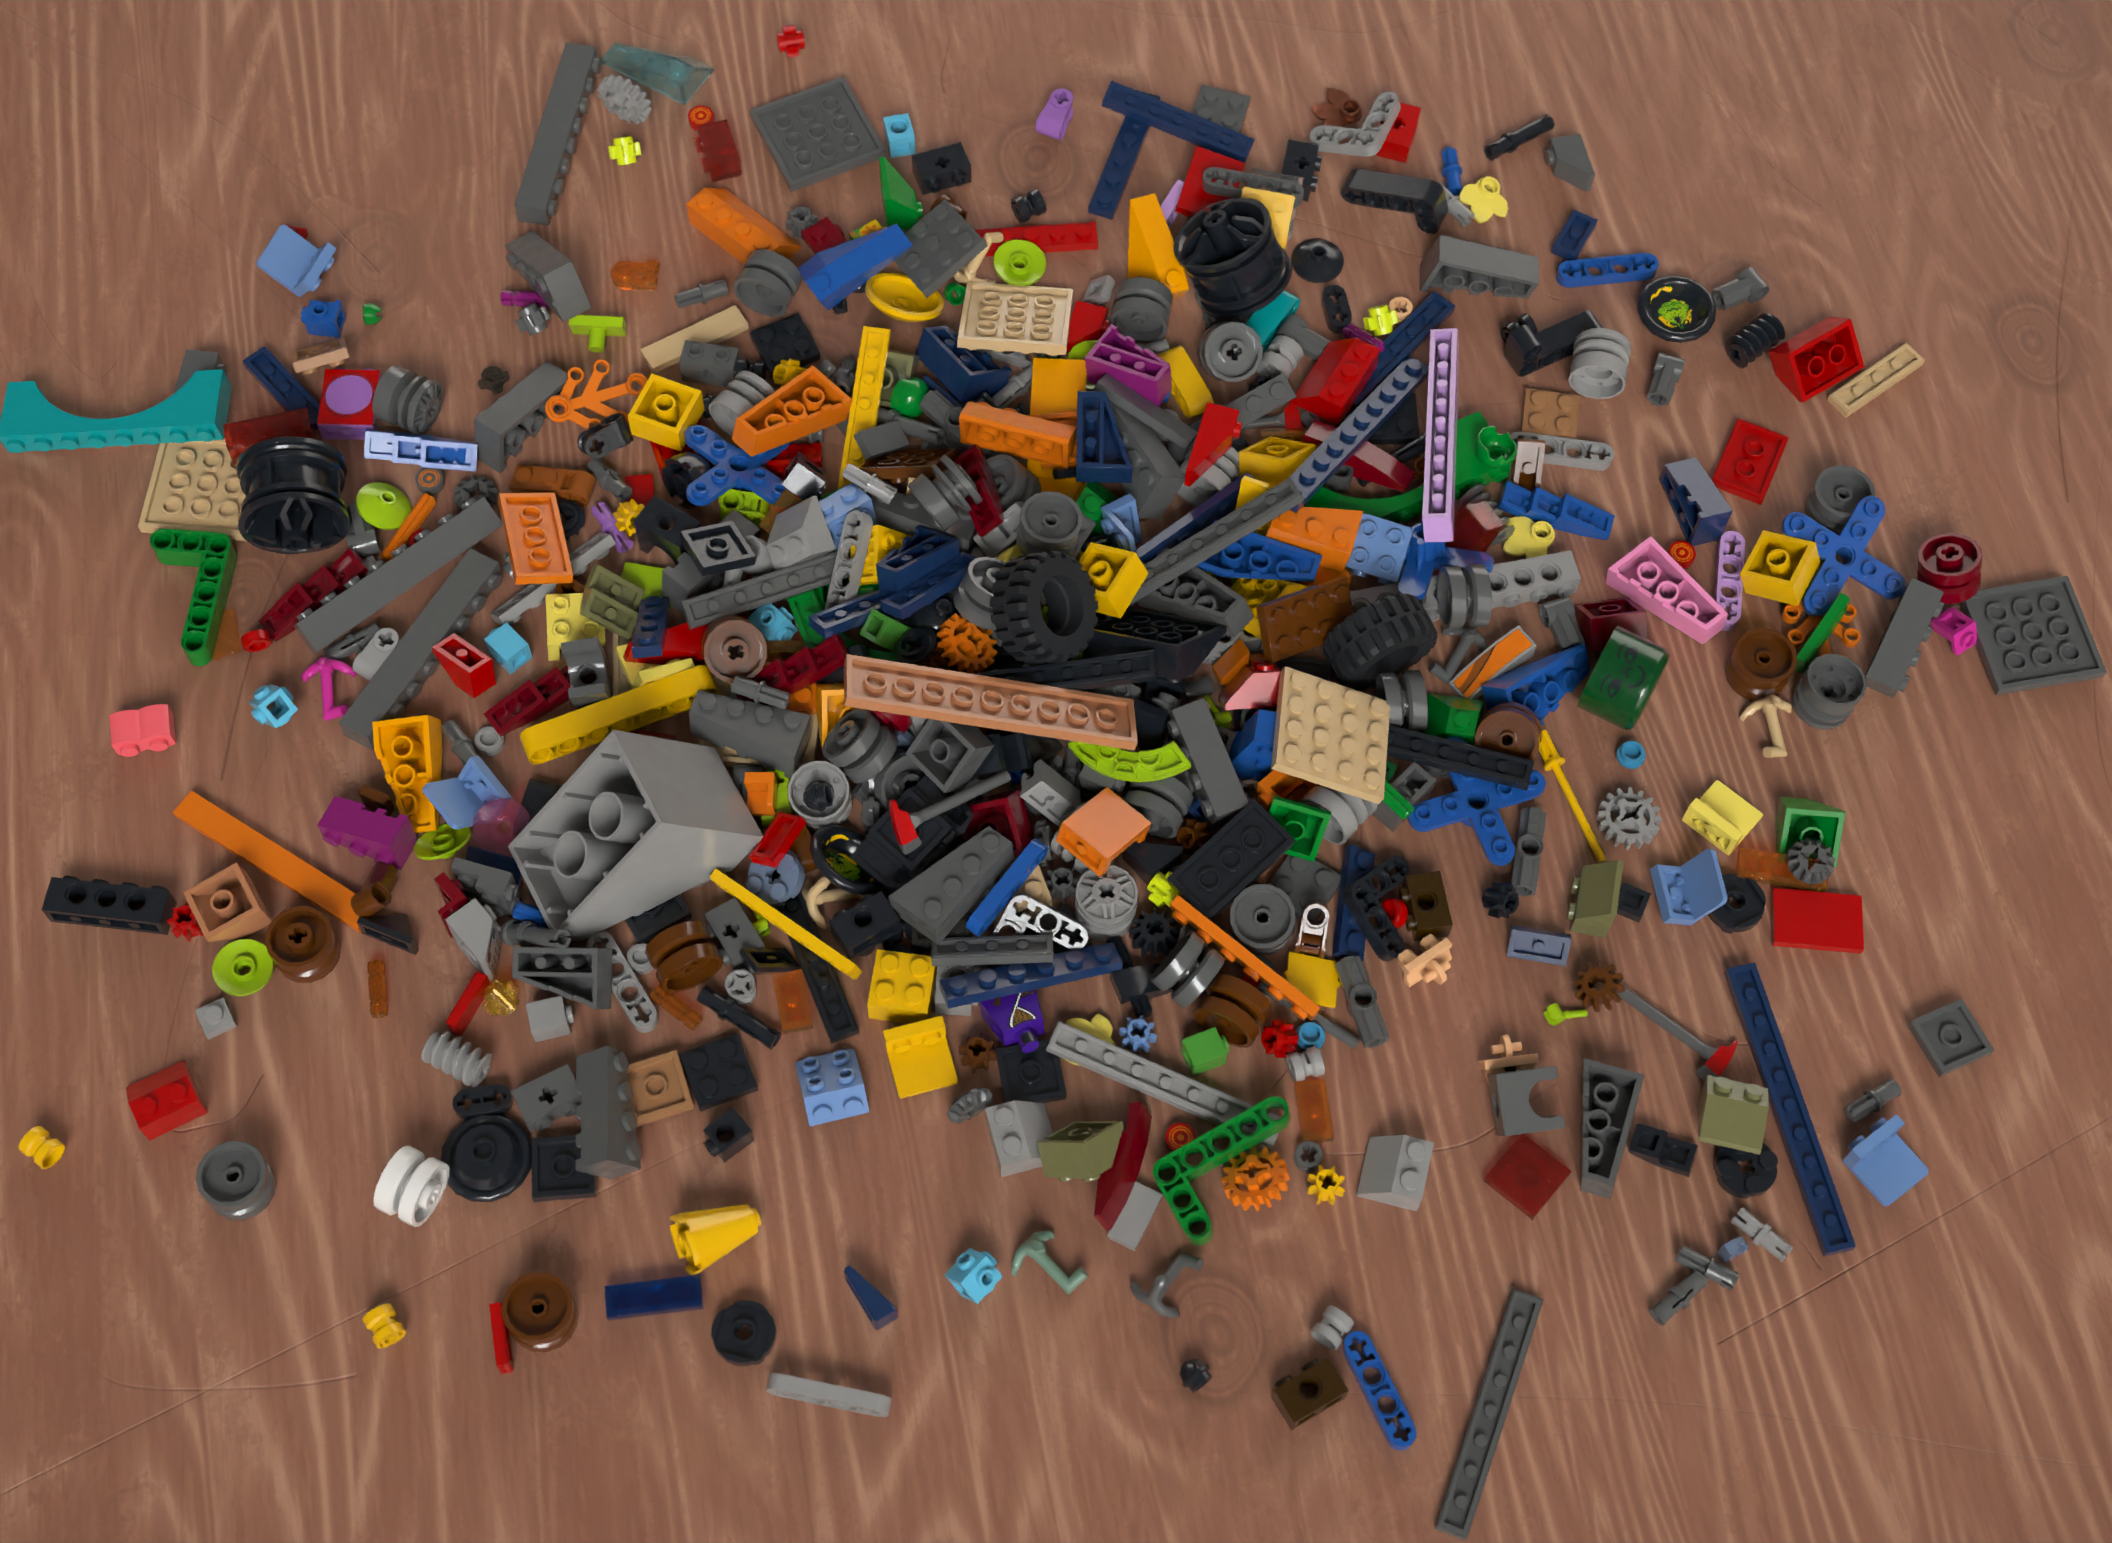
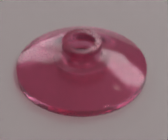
M505 798L491 800L484 804L474 817V839L481 849L512 856L508 845L531 821V817L528 811L514 800ZM506 822L509 825L507 833L499 831L500 823Z

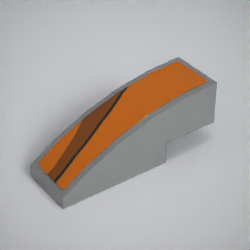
M1518 625L1478 655L1448 685L1458 697L1475 700L1483 695L1482 685L1504 673L1514 670L1533 657L1537 645Z

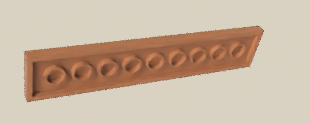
M846 654L844 660V706L1128 750H1135L1138 743L1133 699Z

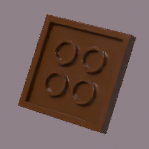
M958 448L902 449L865 460L856 467L871 476L874 473L877 474L876 477L879 479H890L892 483L905 482L907 478H917L921 473L933 481L935 475L930 466L934 463L941 471L945 470L939 458L945 454L955 462L954 460L959 457Z

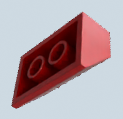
M1829 316L1768 351L1775 375L1794 397L1802 403L1865 367L1851 318Z
M1358 338L1329 342L1295 393L1296 398L1292 399L1291 403L1339 426L1377 368L1380 349Z

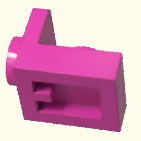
M1954 607L1949 608L1940 614L1938 618L1930 621L1931 627H1933L1935 632L1951 641L1952 653L1955 655H1960L1976 644V621Z

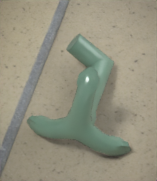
M1040 1231L1033 1233L1014 1253L1011 1266L1012 1276H1018V1269L1022 1266L1025 1256L1028 1255L1068 1295L1071 1294L1089 1276L1087 1271L1079 1267L1068 1277L1045 1253L1046 1247L1043 1242H1046L1048 1239H1054V1232Z

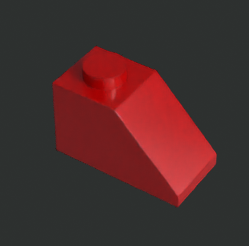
M1076 301L1070 318L1067 354H1069L1074 346L1083 341H1098L1110 326V320L1107 319L1108 308Z
M451 634L432 647L433 653L455 686L471 697L476 698L496 684L492 658L457 634Z

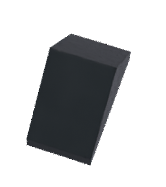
M1134 842L1123 851V859L1148 886L1157 873L1161 872L1166 876L1168 871L1171 872V868L1181 865L1183 847Z

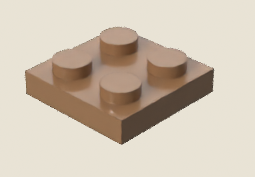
M345 337L292 351V363L295 372H302L304 375L314 373L319 370V366L329 364L330 367L344 364L346 362L345 359L350 358Z
M1526 388L1521 432L1576 439L1580 395Z
M677 1050L628 1065V1081L633 1092L631 1102L633 1114L637 1120V1127L694 1109Z

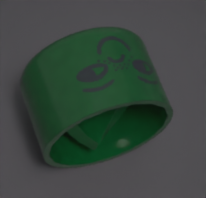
M1617 625L1583 690L1577 707L1622 729H1633L1638 723L1669 661V651L1665 647Z

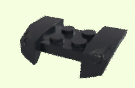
M925 775L915 787L908 788L898 798L896 803L900 810L913 813L956 793L954 791L944 793ZM965 802L923 822L915 829L922 844L911 853L905 855L898 844L888 809L869 829L865 837L866 839L850 855V858L880 885L894 893L917 877L914 871L952 830L960 836L963 835L974 816V810Z

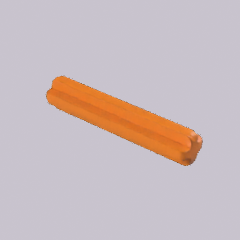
M424 493L419 498L382 551L381 556L385 562L394 558L391 552L403 544L407 546L411 534L419 530L436 505L433 496Z

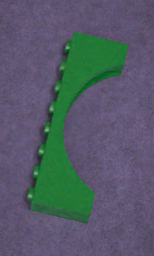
M1480 411L1457 420L1455 501L1476 485L1482 484L1486 486L1493 482L1499 483L1505 480L1512 466L1510 464L1504 468H1493L1484 465L1475 454L1477 434L1482 428L1489 426ZM1424 484L1410 492L1380 499L1344 496L1321 487L1303 507L1363 511V513L1403 524L1411 520L1413 516L1422 513Z

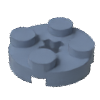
M789 849L777 868L751 862L747 875L746 889L770 906L786 904L783 902L787 901L790 897L795 898L804 883L805 871L804 867L800 865L797 858L798 855ZM777 869V873L780 874V878L775 879L772 883L771 876L773 872Z

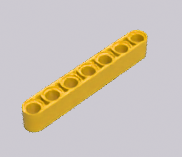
M699 665L526 728L521 732L520 740L528 761L531 764H542L600 743L612 730L629 732L689 710L698 690L718 694L719 691L708 667Z

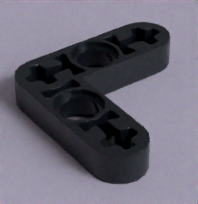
M1398 855L1382 861L1346 886L1343 891V900L1375 954L1379 959L1386 962L1398 958V955L1404 951L1402 938L1378 901L1380 897L1403 882L1405 875H1409L1410 871L1407 861ZM1395 867L1396 872L1394 875L1389 876L1387 872ZM1372 876L1379 879L1381 884L1380 890L1374 887ZM1370 914L1375 916V918L1377 919V928H1374L1370 924Z

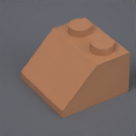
M237 862L183 892L208 942L246 938L266 927L272 921L250 876Z

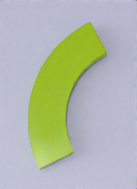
M1071 741L1068 743V748L1085 765L1102 775L1122 781L1150 782L1162 780L1182 773L1191 767V763L1174 741L1163 747L1138 753Z

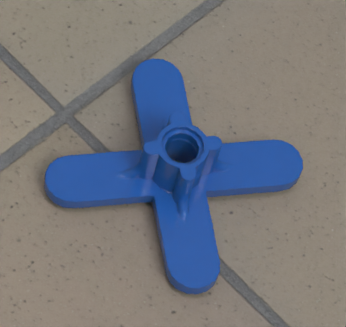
M694 425L685 431V443L716 465L688 485L686 497L690 503L698 506L708 505L730 489L754 492L775 507H786L793 502L794 493L781 485L782 480L763 467L764 464L787 449L790 442L751 457L742 448L737 449L705 426Z
M1867 496L1861 499L1839 535L1800 512L1790 513L1783 519L1781 527L1784 535L1816 542L1821 567L1802 599V606L1809 615L1821 616L1827 613L1848 577L1888 600L1897 599L1904 594L1906 587L1904 577L1864 552L1885 514V505L1878 497ZM1835 554L1841 556L1843 564L1836 560Z
M1421 517L1420 523L1411 527L1413 535L1404 561L1405 567L1398 584V594L1408 593L1422 600L1427 594L1434 569L1457 565L1463 571L1467 565L1483 564L1489 573L1493 569L1494 559L1491 555L1484 552L1445 547V542H1425Z
M1453 736L1447 738L1448 740L1467 744L1460 737ZM1532 769L1526 791L1447 771L1456 791L1413 805L1415 809L1408 817V822L1413 829L1427 832L1453 823L1462 822L1466 826L1473 828L1488 861L1497 866H1504L1513 859L1515 847L1498 810L1539 797L1545 790L1546 781L1540 772ZM1470 805H1477L1479 808H1473Z

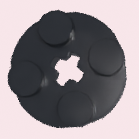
M1738 874L1722 875L1728 897L1727 902L1708 914L1713 923L1719 926L1723 932L1729 934L1748 931L1755 927L1762 918L1766 905V897L1762 888L1748 877L1746 879L1736 877ZM1732 897L1735 901L1740 900L1742 902L1739 909L1730 906L1729 898Z
M1764 1143L1762 1144L1760 1155L1721 1146L1714 1157L1713 1169H1715L1719 1185L1727 1193L1737 1198L1755 1197L1766 1193L1774 1183L1777 1176L1778 1158ZM1747 1161L1751 1164L1750 1167L1753 1169V1172L1747 1171L1745 1174L1742 1173L1738 1162Z
M740 1300L734 1302V1305L722 1309L717 1314L712 1325L711 1335L717 1353L726 1362L736 1366H749L760 1364L772 1351L776 1341V1327L772 1316L763 1305L750 1300ZM744 1325L749 1326V1332L753 1333L751 1338L741 1341L740 1337L735 1334L736 1330H742Z

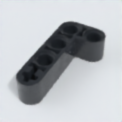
M1354 169L1341 190L1342 198L1351 204L1415 214L1418 227L1428 234L1438 232L1448 213L1444 188L1434 180Z
M1590 310L1579 313L1537 333H1533L1528 325H1522L1509 335L1504 350V357L1519 377H1523L1573 355L1576 337L1581 332L1592 328H1603V326Z

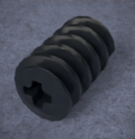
M1763 313L1727 339L1725 344L1727 355L1734 365L1739 368H1745L1749 363L1755 361L1756 357H1760L1764 352L1769 351L1771 346L1777 345L1779 340H1784L1785 329L1777 317L1769 313Z

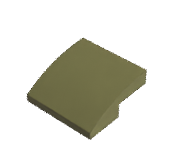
M598 564L594 565L583 592L580 614L629 640L636 626L637 609L645 590Z

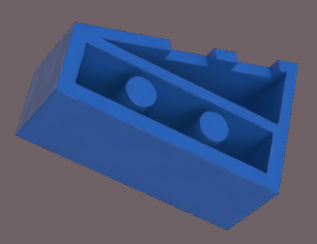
M1259 709L1244 723V729L1241 732L1236 731L1233 739L1230 742L1226 741L1224 743L1238 778L1253 779L1259 782L1273 771L1271 763L1276 712Z

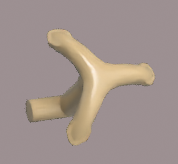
M1001 232L985 233L982 239L988 246L973 258L968 266L966 264L954 275L957 282L966 284L967 282L996 283V281L978 279L975 276L991 244L1003 241V234Z
M1773 694L1753 701L1746 707L1740 717V720L1744 722L1747 717L1752 716L1759 709H1762L1763 713H1765L1773 746L1763 749V755L1766 758L1787 756L1777 708L1787 713L1792 711L1791 704Z
M824 877L819 879L813 886V883L807 880L801 892L806 901L810 917L823 929H826L828 926L825 924L824 917L820 914L817 905L853 898L861 900L865 897V895L853 894L841 888L823 891L830 884V881Z

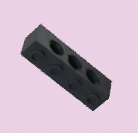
M66 875L63 878L51 877L41 910L50 922L168 935L170 925L167 919L173 918L174 911L172 908L176 907L177 902L170 891L162 886L144 888L129 882H123L121 885L110 884L102 879L83 881L77 877ZM81 897H86L82 902L76 903ZM115 900L111 906L105 907L109 901ZM145 903L141 909L135 910L139 904Z

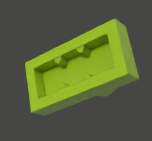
M577 315L569 319V327L573 334L589 335L588 350L591 352H604L605 336H627V325L624 317Z

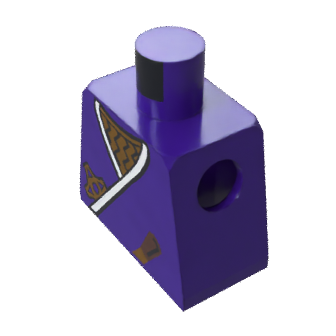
M1036 990L979 1002L982 1018L1004 1047L1019 1044L1025 1053L1032 1052L1038 1048L1039 1042L1036 1037L1044 1033V1024Z

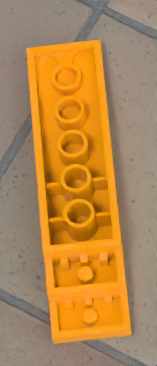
M1033 358L1030 415L1077 411L1078 391H1086L1087 374L1085 360ZM1028 459L1027 469L1038 477L1041 484V492H1059L1072 499L1081 487L1082 482H1076V478L1055 480L1052 475L1053 469L1042 470L1041 462Z

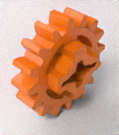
M956 613L940 625L942 630L937 633V636L942 641L937 646L944 648L945 652L941 656L942 658L948 657L950 659L948 664L950 667L956 664L958 672H963L966 669L967 673L972 674L982 672L994 662L992 657L997 654V651L992 646L997 641L990 639L989 635L993 633L991 629L986 630L974 625L961 614L958 616Z
M1252 1147L1250 1154L1241 1153L1240 1159H1230L1232 1167L1223 1168L1225 1177L1221 1178V1182L1224 1186L1223 1190L1226 1197L1231 1199L1235 1207L1241 1204L1244 1211H1247L1250 1205H1254L1255 1210L1259 1211L1261 1204L1264 1203L1270 1208L1272 1207L1270 1200L1274 1198L1280 1201L1282 1199L1280 1191H1288L1286 1181L1290 1180L1286 1163L1284 1159H1280L1278 1152L1275 1151L1270 1155L1266 1147L1263 1148L1261 1153H1257L1256 1148Z

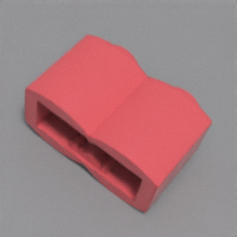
M168 704L150 705L139 710H123L109 715L111 746L118 755L133 757L147 749L164 751L176 744L174 713Z

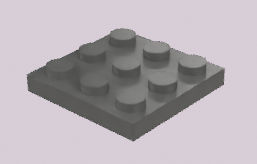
M944 199L905 233L913 246L895 259L894 262L923 295L928 298L988 245L951 204Z

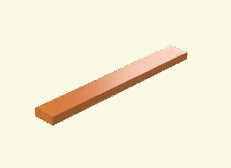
M192 790L172 812L180 821L356 932L361 933L357 924L359 916L351 907V898L356 894Z

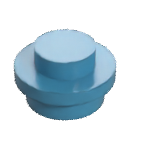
M1636 741L1622 743L1616 752L1617 761L1627 769L1639 768L1644 763L1646 757L1644 748Z
M1305 1022L1296 1030L1299 1036L1297 1045L1300 1049L1305 1051L1309 1047L1317 1046L1320 1049L1323 1046L1325 1032L1320 1025L1314 1022Z

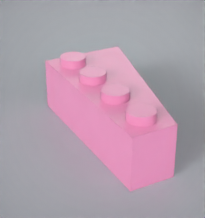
M1651 536L1608 568L1605 584L1624 596L1629 597L1702 645L1724 629L1728 613Z

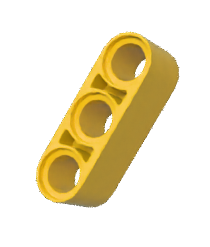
M1181 345L1156 354L1170 364L1171 393L1185 417L1191 418L1203 413L1207 402L1214 404L1209 389Z

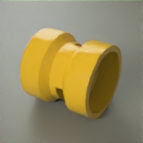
M36 1126L23 1136L19 1143V1150L27 1157L32 1156L34 1162L42 1169H48L61 1158L65 1151V1145L58 1139H51L50 1133L42 1126Z
M389 1303L372 1309L362 1319L366 1328L372 1330L374 1334L372 1339L378 1349L395 1344L406 1334L402 1323L394 1319L396 1312L392 1304Z

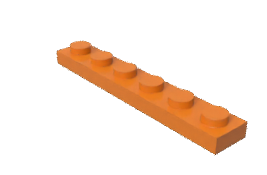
M1177 895L1170 903V909L1173 911L1171 916L1183 926H1186L1187 923L1197 930L1196 934L1207 945L1212 942L1221 950L1218 953L1231 964L1234 961L1238 962L1244 967L1242 972L1254 982L1262 981L1268 986L1266 991L1278 1001H1281L1282 998L1292 1005L1290 1010L1302 1020H1305L1307 1017L1313 1021L1318 1015L1321 1008L1183 898Z

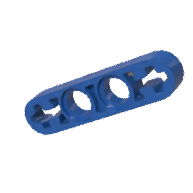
M1650 253L1568 260L1559 265L1556 280L1558 284L1566 288L1649 280L1655 276L1659 261ZM1616 265L1624 266L1627 271L1625 273L1616 272L1613 267ZM1597 268L1601 274L1597 276L1591 275L1588 269Z
M1037 838L1033 839L973 912L965 928L977 937L981 936L1040 864L1049 847Z
M1361 1331L1351 1332L1343 1342V1355L1388 1444L1395 1450H1407L1416 1439L1417 1431L1369 1336ZM1352 1340H1355L1357 1344L1363 1343L1365 1345L1362 1349L1364 1359L1366 1360L1371 1356L1372 1360L1365 1361L1358 1367L1356 1363H1360L1361 1357L1357 1350L1351 1351L1349 1349L1352 1346ZM1367 1368L1378 1370L1381 1376L1380 1381L1376 1384L1367 1383L1363 1378V1371ZM1381 1397H1389L1394 1401L1395 1410L1392 1413H1384L1378 1408L1377 1403ZM1400 1414L1402 1418L1398 1419L1397 1424L1402 1431L1407 1430L1409 1432L1406 1442H1403L1401 1438L1395 1439L1393 1435L1397 1429L1394 1422L1392 1421L1387 1425L1385 1421L1393 1420Z

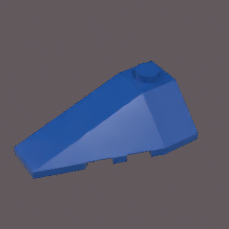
M895 224L818 252L797 269L821 304L829 311L913 245L900 227Z
M1251 532L1201 562L1197 567L1218 576L1229 578L1314 581L1322 555Z
M1580 643L1524 665L1482 685L1487 710L1489 711L1492 707L1503 702H1517L1529 707L1537 715L1541 725H1543L1544 722L1542 720L1550 711L1555 712L1560 706L1558 703L1567 692H1572L1590 672L1591 668L1585 644Z

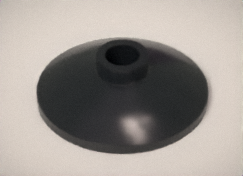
M1308 239L1295 247L1291 263L1295 273L1302 279L1312 283H1325L1335 279L1341 273L1344 258L1341 250L1332 242L1324 239Z

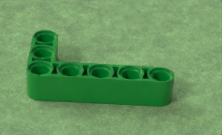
M178 529L156 530L151 534L149 543L159 562L165 565L199 567L181 637V647L192 665L204 666L214 656L235 571L237 553L229 536L224 533Z
M1272 1096L1164 1156L1154 1164L1152 1173L1157 1186L1191 1243L1195 1245L1207 1244L1213 1236V1227L1190 1182L1284 1130L1290 1123L1291 1115L1288 1104L1283 1098ZM1274 1108H1280L1284 1111V1114L1280 1119L1274 1120L1268 1117L1269 1111ZM1247 1123H1253L1257 1126L1256 1131L1251 1135H1245L1241 1132L1242 1127ZM1226 1138L1230 1141V1145L1224 1150L1214 1148V1144L1218 1139ZM1197 1153L1203 1156L1202 1162L1198 1165L1193 1166L1187 1163L1189 1156ZM1165 1169L1176 1171L1174 1178L1169 1181L1161 1180V1173ZM1187 1195L1191 1197V1202L1187 1207L1179 1208L1175 1205V1201L1179 1196ZM1196 1222H1203L1206 1224V1229L1202 1234L1194 1235L1190 1232L1191 1226Z

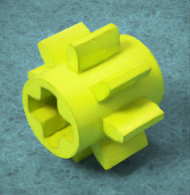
M632 136L613 138L614 145L608 146L610 159H617V165L636 163V155H642L640 142H633Z
M1387 304L1369 308L1368 317L1363 318L1365 329L1373 330L1374 336L1393 332L1392 326L1398 323L1396 310H1389Z
M1168 871L1166 876L1161 872L1157 873L1147 886V890L1152 893L1148 899L1160 908L1165 904L1170 907V903L1177 895L1182 896L1167 880L1172 874L1170 871Z

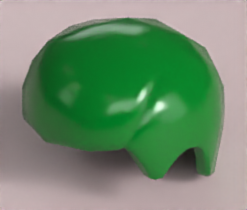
M911 377V380L901 379L893 389L890 399L891 409L897 410L903 417L915 419L924 413L919 408V403L923 400L924 395L930 391L926 382L915 377Z
M1488 426L1482 428L1477 434L1475 454L1479 461L1486 466L1504 468L1512 464L1516 458L1517 444L1510 438L1508 432L1500 434L1496 431L1495 426Z

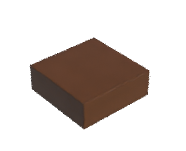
M363 785L359 791L362 802L366 807L375 811L378 808L385 809L387 811L386 816H391L395 808L388 794L368 785Z

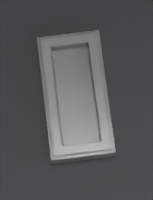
M1135 1182L1127 1203L1113 1228L1109 1230L1107 1238L1136 1251L1163 1194Z

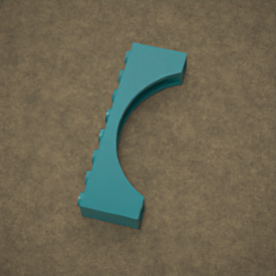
M223 369L195 371L191 378L177 392L147 410L119 418L92 419L75 416L58 409L45 398L35 381L8 382L0 419V441L8 452L22 453L25 451L75 450L77 448L128 447L141 444L156 445L158 443L224 440L232 385Z

